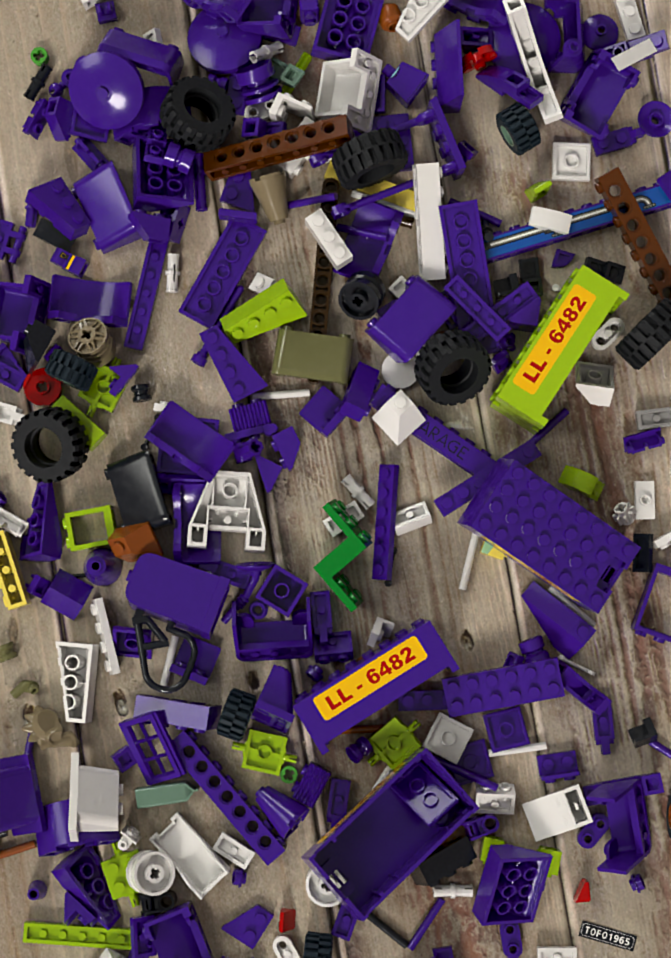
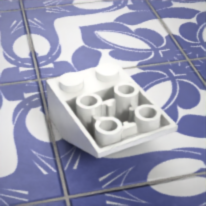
M579 784L571 785L522 804L536 842L593 822Z

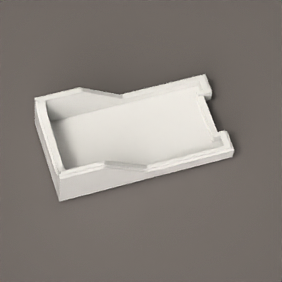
M177 811L170 818L172 823L160 834L156 832L149 840L161 853L166 854L172 860L176 870L187 886L201 900L230 872L231 868Z

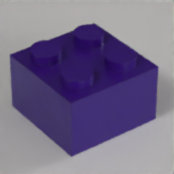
M275 564L255 598L289 617L309 584Z

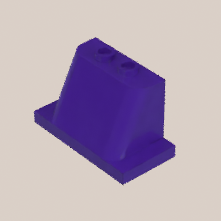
M26 274L23 284L0 281V341L10 343L9 350L25 355L23 340L26 335L23 333L27 325H33L35 320L46 325L51 290L50 283Z
M273 665L254 707L251 719L286 734L295 717L292 707V676L288 669Z
M33 753L0 758V832L12 829L13 836L48 830Z

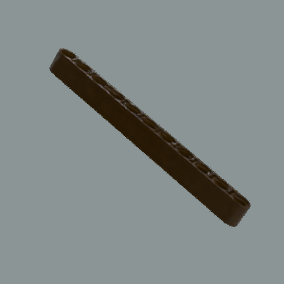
M327 178L322 185V195L336 192L338 199L321 203L320 208L336 230L337 220L333 219L332 210L328 211L324 206L328 203L334 206L338 204L339 182L335 178ZM333 185L336 187V190L329 192L326 190V187ZM317 243L309 333L327 335L333 265L331 262L326 267L319 264L320 260L327 259L329 261V259ZM324 277L328 280V283L320 285L317 282L318 279ZM323 296L326 298V302L318 304L316 298ZM322 315L325 320L322 323H317L314 317ZM307 379L312 385H317L321 382L319 380Z

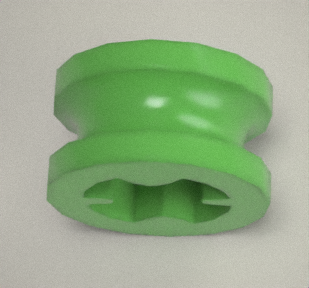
M36 47L31 52V59L37 66H41L42 63H48L49 55L44 48ZM40 53H42L44 58H40V60L38 61L36 55L38 56L40 55Z
M292 765L283 767L280 773L282 781L288 784L296 781L298 776L297 769ZM287 769L294 771L293 778L290 780L284 777L286 774L285 770Z

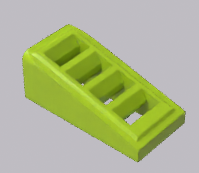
M550 180L540 181L527 188L524 192L529 201L533 203L547 195L552 182Z

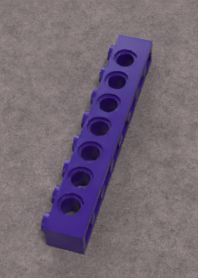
M191 730L182 731L172 742L185 769L268 866L286 850V841L279 834L275 835L272 831L273 826L267 819L264 821L259 816L261 812L254 804L251 806L248 803V797L241 789L239 791L234 786L235 781L230 775L225 776L221 771L223 769L221 764L209 757L210 752L204 745L200 746L196 741L198 739ZM185 747H194L195 754L192 756L187 755ZM205 761L208 765L207 770H200L197 766L198 762ZM218 776L220 784H211L210 777ZM224 791H231L233 798L225 800L223 798ZM241 805L246 809V813L238 815L235 808ZM256 821L259 827L256 830H251L248 827V822ZM262 836H269L271 843L264 845L261 843L260 838Z

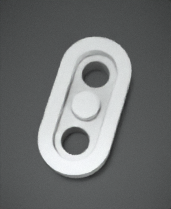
M275 97L264 103L248 105L245 108L244 117L269 119L270 108L267 107V104L273 103ZM256 111L257 114L252 116L250 115V112Z
M617 317L610 318L594 334L591 339L592 346L596 350H605L623 333L625 329L624 322ZM611 325H615L617 330H611ZM602 338L603 344H599L597 339Z
M281 934L274 939L273 950L277 958H301L289 936ZM281 941H284L286 943V946L280 947L279 943Z

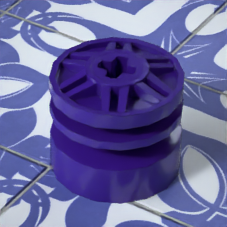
M271 59L252 63L234 73L239 86H248L241 92L242 96H247L244 99L246 105L264 103L275 97L278 92H282L280 85L275 86L279 83V80L277 78L269 79L275 73Z

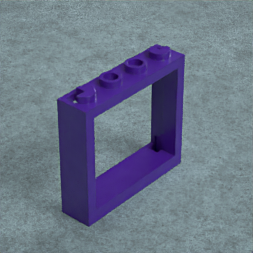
M653 563L652 573H649L630 628L634 629L637 635L646 637V634L653 636V640L664 644L665 641L671 643V636L640 625L657 573L671 578L670 567Z

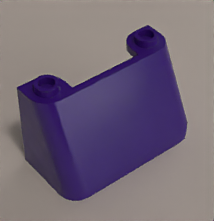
M251 0L246 11L243 12L238 22H236L237 27L244 32L279 39H292L298 0Z
M544 0V9L550 8L554 12V18L563 19L564 34L563 52H558L556 59L548 63V73H579L586 61L581 0Z
M603 48L593 50L588 56L560 105L563 118L559 119L597 140L605 139L609 134L608 120L625 91L637 85L639 81L638 76L641 73L632 66L618 71L611 60L614 55Z
M112 161L103 164L73 183L74 188H71L75 199L79 198L83 210L91 222L90 226L96 238L93 240L97 250L101 249L103 254L141 239V236L128 219V214L134 210Z
M412 275L406 280V290L382 317L377 319L373 317L367 323L368 328L365 330L396 363L408 362L456 309V306L419 275Z
M191 900L143 924V935L145 939L149 938L150 941H153L159 958H214Z

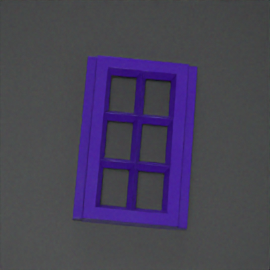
M158 710L118 723L147 785L177 778L187 773ZM150 720L157 734L149 736L143 722ZM139 724L145 738L138 740L132 726ZM159 738L165 753L158 754L152 740ZM147 742L154 756L146 758L140 744ZM168 756L174 770L166 772L160 758ZM156 760L162 774L154 775L149 761Z

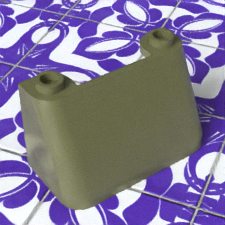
M283 326L282 329H278L271 374L348 385L354 339H350L351 335L339 334V337L294 331V327Z

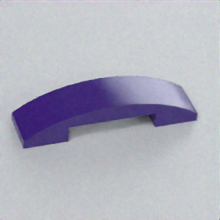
M658 772L634 775L583 786L586 805L599 804L598 801L586 800V796L598 786L629 779L642 781L645 796L664 793L661 774Z

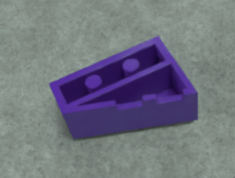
M62 177L28 190L25 202L36 208L42 217L45 216L49 219L53 226L70 241L87 234L91 222Z

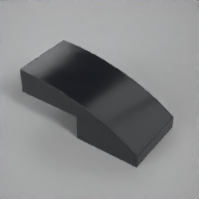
M42 218L33 233V236L67 252L70 251L76 240L70 241L53 226V223Z
M538 257L518 259L521 285L528 281L537 295L543 296Z
M586 257L584 263L586 267L613 284H622L626 266L611 261L604 262L592 257Z

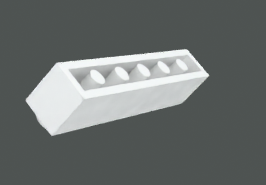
M439 162L412 165L419 276L425 281L446 279L448 265L445 263L446 252L438 206H441V198L444 195L443 187L440 186L442 167H439Z

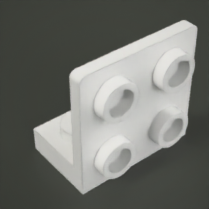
M278 92L269 110L271 122H285L288 112L301 118L307 116L314 122L316 118L313 107L309 102L305 100L298 101L289 93L282 94Z

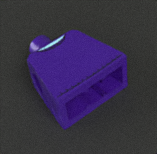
M401 62L397 69L386 64L381 72L389 78L386 82V89L406 109L409 108L429 79V74L405 62Z

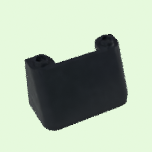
M149 449L107 464V469H104L106 479L111 481L123 520L121 527L150 522L154 531L174 524L172 516L167 511L168 506L164 499L156 467L152 464L155 460L152 451Z

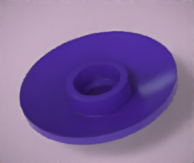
M602 14L593 15L583 24L584 43L589 49H602L616 43L619 31L617 24L612 18ZM598 28H602L604 32L600 33Z
M660 101L646 103L638 113L639 127L645 134L651 137L659 138L666 136L671 132V108Z

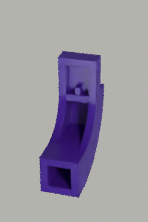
M559 660L563 688L590 711L600 716L612 701L584 680L569 665Z

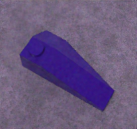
M532 581L521 595L552 646L568 660L596 632L592 626L535 581Z

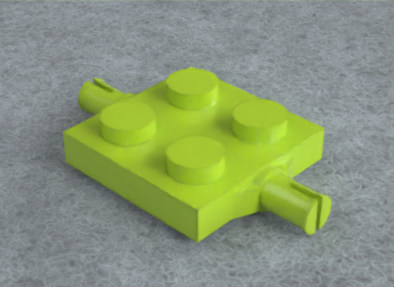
M115 357L111 366H119L122 360ZM109 366L98 367V372L89 391L80 390L78 393L79 397L91 404L85 415L93 418L97 408L113 413L126 388L125 386L116 398L109 393L111 382L115 378L117 380L120 378L109 369Z
M397 715L389 720L367 739L375 752L367 760L370 766L373 767L381 760L387 763L393 770L419 749L422 743L415 737L414 731L421 726V723H418V720L415 719V721L407 726Z
M250 728L245 744L235 741L232 744V749L243 751L241 768L279 776L284 761L295 764L297 761L295 760L297 759L296 755L286 753L288 739L286 736Z
M118 841L111 843L115 855L110 859L102 861L101 866L112 899L129 897L133 908L139 906L140 903L137 897L138 892L129 886L126 879V867L128 861L134 854L139 852V849L122 852L118 848Z

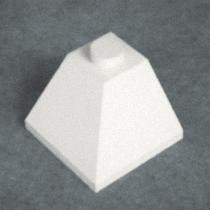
M577 361L575 364V386L590 404L610 407L615 389L613 366Z
M401 389L372 417L397 446L426 421L416 405Z

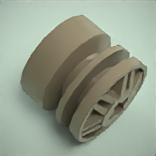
M92 317L83 318L77 321L68 333V343L74 353L93 364L96 368L108 364L113 359L116 352V343L104 323L99 319Z

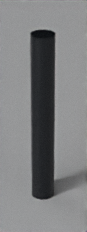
M372 912L369 914L367 919L404 949L408 946L409 942Z

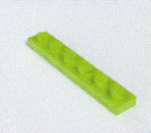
M25 921L23 943L131 950L130 928L111 927L107 930L103 926H93L92 928L90 925L69 924L66 926L64 923Z

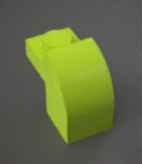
M568 465L565 466L558 480V483L568 489L580 492L594 501H598L605 486L594 475Z

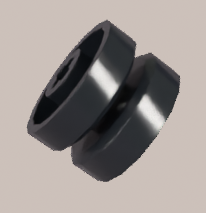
M370 271L353 273L342 286L338 295L342 311L355 320L371 318L385 298L386 290L384 283L376 274Z

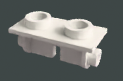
M0 507V528H4L7 532L13 534L14 537L18 536L21 538L29 523Z
M126 825L120 832L123 836L118 841V848L124 851L132 843L136 845L142 838L139 835L140 832L135 827H128Z

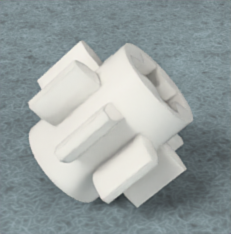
M630 502L618 503L613 509L615 514L612 517L620 526L630 525L636 519L634 514L637 513V510L634 506H631Z

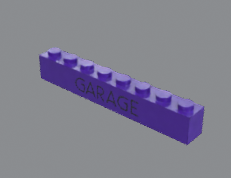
M382 383L372 403H369V405L378 411L396 394L397 390L390 384L385 386ZM420 405L417 407L426 421L412 435L472 476L495 462V460L490 458L491 454L484 449L480 451L474 447L476 444L468 438L464 440L459 436L460 433L452 427L448 429L443 425L444 422L436 416L432 418L427 414L428 411Z

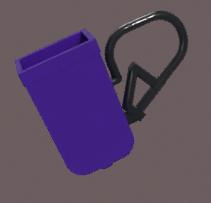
M147 553L139 557L133 570H129L126 578L128 584L125 593L130 607L136 611L134 617H132V623L135 628L143 679L153 690L161 693H173L183 688L188 682L198 656L197 643L186 631L211 640L231 588L230 579L217 576L156 554ZM152 618L167 623L166 631L183 637L191 647V656L181 680L172 686L159 685L149 675L146 650L169 647L168 638ZM142 624H146L159 640L145 643Z

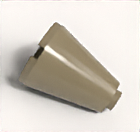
M285 170L266 174L258 179H250V186L269 222H274V225L285 223V218H288Z

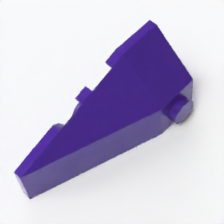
M52 482L37 483L31 504L34 509L33 513L27 519L29 523L26 536H22L19 556L21 561L50 562L61 559L63 551Z
M84 844L65 857L51 872L61 886L96 917L97 921L104 928L109 930L121 917V914L107 886L106 878L100 866V857L92 846L85 847Z

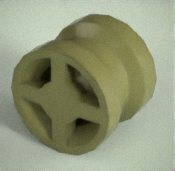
M13 641L0 646V663L18 656L17 652L13 649Z

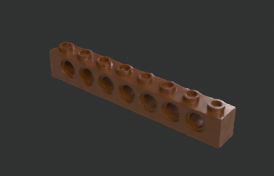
M346 114L337 115L326 120H319L311 124L300 125L289 130H282L278 133L264 135L256 139H249L245 142L230 144L226 147L204 152V173L211 181H216L337 149L343 146L345 142H349L354 138L352 123Z
M616 167L594 179L596 183L594 187L598 194H602L605 200L603 201L607 211H611L614 217L612 218L616 228H620L622 232L621 238L625 245H629L631 249L630 255L635 262H638L640 266L639 272L644 279H647L649 283L648 289L653 296H656L658 304L665 298L663 290L666 287L670 289V295L667 298L671 299V266L619 167ZM611 186L617 189L616 196L610 194L609 189ZM620 203L626 206L625 213L619 211ZM629 220L635 223L633 230H630L627 226ZM638 237L644 240L642 247H639L636 243ZM647 254H651L653 257L651 264H648L645 260ZM657 270L660 271L662 275L659 281H657L654 277V274Z

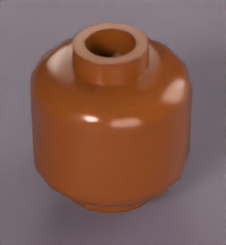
M394 3L382 5L379 23L384 31L395 32L396 25L402 15L398 5Z

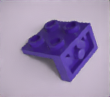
M322 386L299 412L302 418L326 438L346 418L345 415L339 413L342 401L325 386Z
M193 637L197 643L198 656L189 679L205 686L209 681L221 648ZM186 639L183 640L177 657L169 671L183 676L191 656V647Z

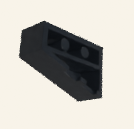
M458 836L438 846V849L433 851L411 873V876L416 885L434 887L441 882L440 879L446 876L448 878L456 874L458 868H465L473 863L472 860L477 858V855L468 837Z

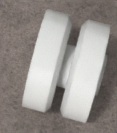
M142 850L132 856L126 867V879L129 886L134 891L149 896L165 893L172 886L175 878V866L172 860L166 854L159 851Z
M309 869L306 875L308 897L321 907L338 905L340 902L336 896ZM335 870L334 873L345 884L346 880ZM331 874L329 876L330 880L339 889L341 885Z

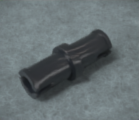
M42 63L35 77L31 78L32 82L23 96L34 102L41 88L45 87L44 83L53 69Z

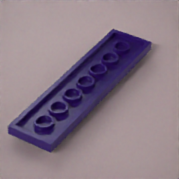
M477 199L438 206L450 281L458 274L491 308L494 304ZM453 299L456 306L455 313L458 330H462L474 319ZM489 334L479 341L489 354L501 352L500 342L497 343Z

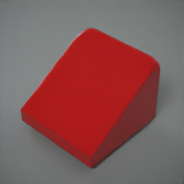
M582 878L573 897L576 903L590 902L591 900L589 882L585 878Z
M282 908L280 910V932L290 931L295 928V909Z

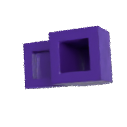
M260 117L243 118L241 137L249 140L278 133L282 130H287V123L284 121L266 122Z

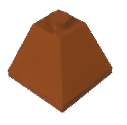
M150 522L116 528L107 540L114 556L127 562H135L140 556L147 553L159 556L164 555Z

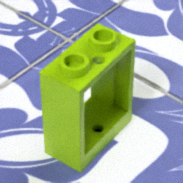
M112 505L64 513L65 518L62 519L64 530L67 529L66 545L68 549L70 548L71 552L109 545L107 540L77 545L72 518L103 512L109 539L116 529Z

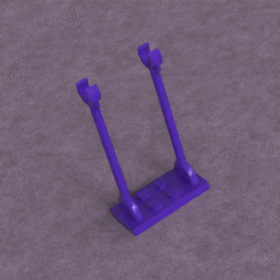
M437 97L431 99L426 111L416 116V118L390 127L401 132L414 126L430 124L432 138L435 142H438L440 147L439 154L446 161V164L441 166L442 178L452 175L455 181L462 177L466 164ZM336 149L310 155L309 161L312 168L319 167L332 158L333 153L336 152ZM413 179L349 204L347 202L337 204L331 207L333 219L343 218L352 210L412 188Z

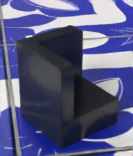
M517 273L509 274L507 278L493 281L496 300L506 297L519 287Z
M650 717L643 719L642 725L628 730L635 748L657 741L658 734Z

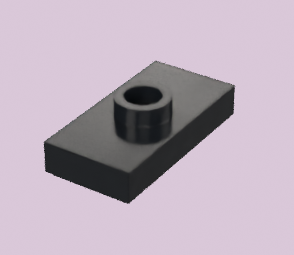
M633 534V542L641 548L633 559L632 572L652 573L653 534Z

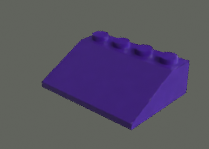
M325 0L311 56L327 61L351 58L352 48H359L370 54L384 0Z
M456 19L435 33L433 41H430V53H434V60H431V71H435V78H432V89H436V96H433V98L437 97L444 114L460 113L464 97L460 19Z
M136 135L132 148L133 210L141 209L155 212L194 205L193 164L189 174L186 175L179 172L176 166L171 169L164 165L143 161L147 136ZM167 139L164 157L168 149V146L170 142H173V139Z
M509 844L490 845L472 909L481 925L533 922L553 856L548 853Z

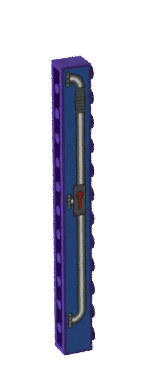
M657 182L653 184V187L646 188V186H642L633 192L644 216L671 208V201ZM603 198L594 205L587 203L582 205L581 209L574 210V208L563 211V213L572 215L569 234L566 235L549 229L544 231L529 226V222L522 227L520 225L512 226L506 232L501 230L493 232L494 239L488 242L483 237L487 264L614 226L612 221L614 217L611 211H607L603 204L605 200ZM623 203L619 204V211L625 213L626 206Z

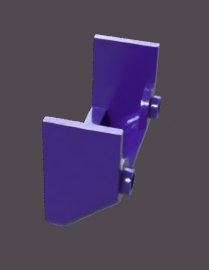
M118 27L109 29L97 51L116 52L129 59L137 68L166 76L170 86L179 80L184 65L182 53L177 46L172 44L167 46L125 33L123 29Z
M306 597L307 609L295 611L292 615V620L254 622L252 615L237 613L236 601H232V630L237 659L248 662L299 659L312 656L313 634L310 597Z
M637 779L602 784L586 796V800L598 801L599 804L606 805L611 839L604 846L606 860L597 867L598 871L627 875L651 851L652 841L642 781Z

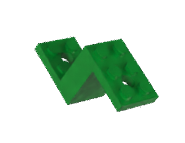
M334 499L322 508L348 538L313 568L345 606L353 612L363 602V596L356 588L353 589L349 584L350 580L346 575H341L339 571L373 542L370 540L372 539L371 535L365 529L362 530L358 526L359 521L353 515L350 516L346 512L347 508L343 502Z

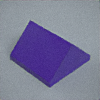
M537 297L508 318L506 324L512 330L533 333L538 325L541 298Z
M60 568L40 602L74 621L94 587Z
M119 625L113 626V643L116 655L139 658L135 628ZM143 628L145 643L154 641V633L150 629ZM153 649L146 650L147 659H152Z

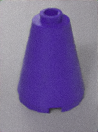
M95 549L87 555L84 561V573L87 579L95 585H110L117 581L121 575V559L115 557L111 549Z
M262 786L255 794L257 796L255 801L283 839L288 838L299 827L300 821H303L310 811L307 806L270 786Z

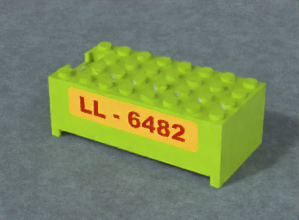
M582 265L580 269L575 268L500 382L499 387L489 399L492 401L490 407L533 435L539 429L544 428L548 419L542 416L607 314L612 315L620 304L627 300L630 294L585 265Z

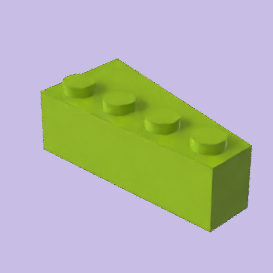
M283 278L220 318V322L224 332L236 344L308 315L298 297Z

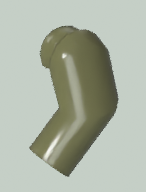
M23 680L10 693L16 699L24 692L34 695L39 692V684L35 681Z

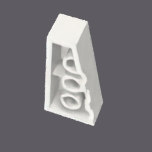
M55 641L59 656L58 665L61 671L60 680L63 686L66 722L90 723L93 716L99 644Z

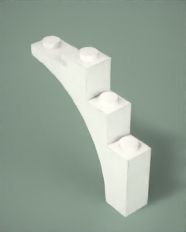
M504 0L502 2L511 34L516 43L526 76L530 79V86L544 95L543 101L537 105L543 121L546 125L562 119L563 114L545 69L524 0Z

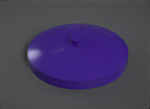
M525 3L536 42L547 70L548 63L556 59L560 49V30L549 12L540 6ZM508 21L505 26H488V28L492 29L493 49L497 54V57L491 61L493 65L507 67L526 76Z
M202 10L194 18L188 31V47L195 62L206 71L215 74L235 73L237 70L250 65L252 62L249 56H254V54L249 55V53L260 49L262 46L263 35L241 31L236 23H226L225 19L221 17L218 20L213 19L205 14V10Z
M112 51L90 53L74 66L70 74L68 84L70 100L77 113L89 124L101 129H118L129 124L140 113L145 99L144 82L136 66L123 55Z

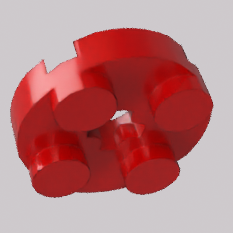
M491 44L477 48L478 52L473 54L469 52L462 57L463 74H467L473 69L480 71L487 66L486 63L488 61H492L497 57Z
M45 368L37 369L32 374H28L23 383L27 399L37 406H51L62 394L63 383L49 376L44 371ZM44 382H46V387H48V389L46 391L44 390L43 392H39L40 388L38 387V385L44 384Z

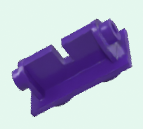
M40 98L39 101L35 102L30 112L34 117L28 116L22 126V132L27 135L30 134L36 140H38L47 123L45 112L48 101L45 98Z
M78 137L74 141L76 144L72 149L92 171L109 162L89 139Z
M660 427L623 437L624 452L633 455L634 453L645 451L647 446L649 449L661 447L662 444H665V439L663 436L661 437Z

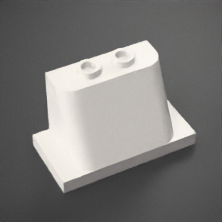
M352 48L351 58L323 62L315 118L326 120L337 115L346 114L352 123L353 130L362 134L371 132L383 61L359 48Z
M79 752L71 753L68 821L70 842L79 841V832L119 831V815H123V803H119V796H123V784H120V771L81 765Z

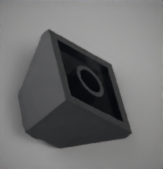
M35 320L33 325L28 324L23 333L26 335L23 344L29 374H32L56 333V330L38 320Z

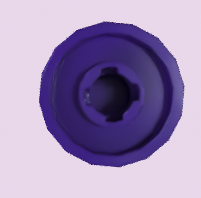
M170 142L162 165L171 169L176 166L179 172L188 175L196 151L189 148L182 150L181 145Z
M541 635L518 644L521 653L526 655L525 662L550 658L548 651L543 649L545 644Z

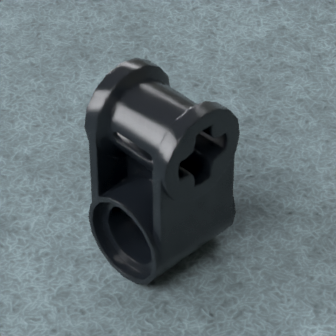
M167 890L165 893L157 896H149L142 893L138 895V898L141 899L142 916L169 911L177 902V894L172 890ZM163 897H170L172 900V904H165L163 902Z

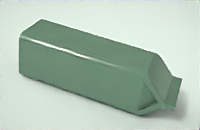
M182 780L137 787L135 789L137 809L187 802L194 792L199 791L200 786L195 787L189 781Z

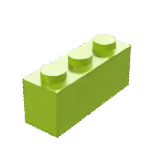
M62 395L52 405V408L56 406L62 407L63 411L67 409L72 412L71 416H77L80 419L79 423L80 425L84 424L86 428L84 433L89 437L87 445L90 446V451L93 452L107 436L100 427L66 396Z

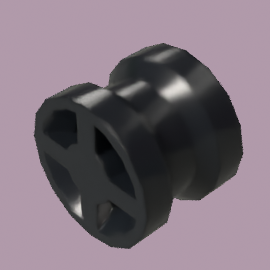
M139 384L131 387V391L134 393L133 403L152 400V396L149 394L150 384Z

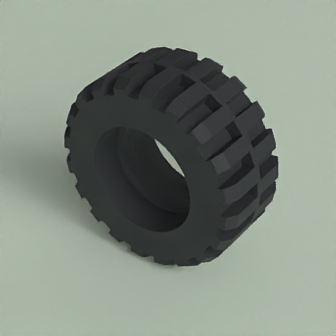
M199 76L183 77L174 82L161 103L159 116L162 120L163 129L166 128L165 132L168 137H172L173 142L181 144L184 149L189 148L196 152H199V150L202 152L215 150L223 144L236 121L235 105L232 104V98L226 94L227 91L223 87L220 88L215 81H209V78H199ZM185 106L200 109L208 116L210 122H202L195 119L189 114Z
M380 128L379 130L375 129L371 132L363 133L358 137L352 138L349 142H345L343 146L336 149V152L333 153L331 162L341 186L347 190H356L373 186L376 183H381L383 180L391 178L407 165L409 156L398 131L392 128Z
M665 297L615 346L616 352L634 369L639 370L671 340V299Z
M455 329L454 332L447 330L443 334L438 333L434 335L435 338L429 339L426 342V346L419 350L420 355L416 357L414 372L417 382L427 396L440 405L447 406L449 404L454 406L457 403H465L469 398L473 399L476 397L475 394L477 392L480 393L483 390V385H486L489 380L488 376H490L492 369L489 353L479 340L468 331ZM464 359L463 364L456 372L441 377L449 364L456 360Z
M51 406L25 415L16 424L15 429L17 431L12 433L11 438L14 439V442L11 443V449H14L13 457L14 460H18V467L20 470L24 469V474L28 477L34 476L33 479L38 482L42 480L44 483L58 482L75 474V472L83 467L82 464L87 460L85 453L89 452L90 446L87 445L89 437L84 433V430H86L84 424L80 425V419L77 416H71V411L67 409L63 411L62 407L57 406L54 408ZM42 428L53 431L60 439L62 454L59 461L49 459L42 452L39 445V435Z

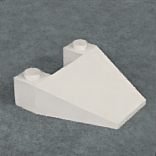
M219 470L210 483H206L188 525L186 548L206 549L207 532L209 530L245 533L244 552L264 553L266 529L251 473Z

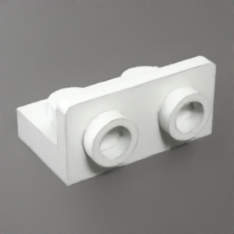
M507 782L497 783L499 786L495 792L475 783V803L479 807L475 813L514 815L516 798L514 784Z

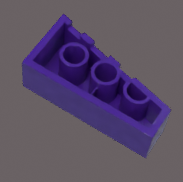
M217 325L199 333L234 403L268 386Z

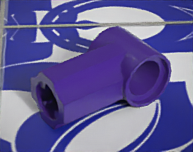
M257 438L236 443V447L233 450L236 464L252 461L253 457L260 455L262 449H264L263 443Z

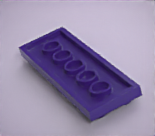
M229 221L178 312L208 329L215 326L265 238L267 231L255 224Z
M557 657L442 678L449 718L565 696Z

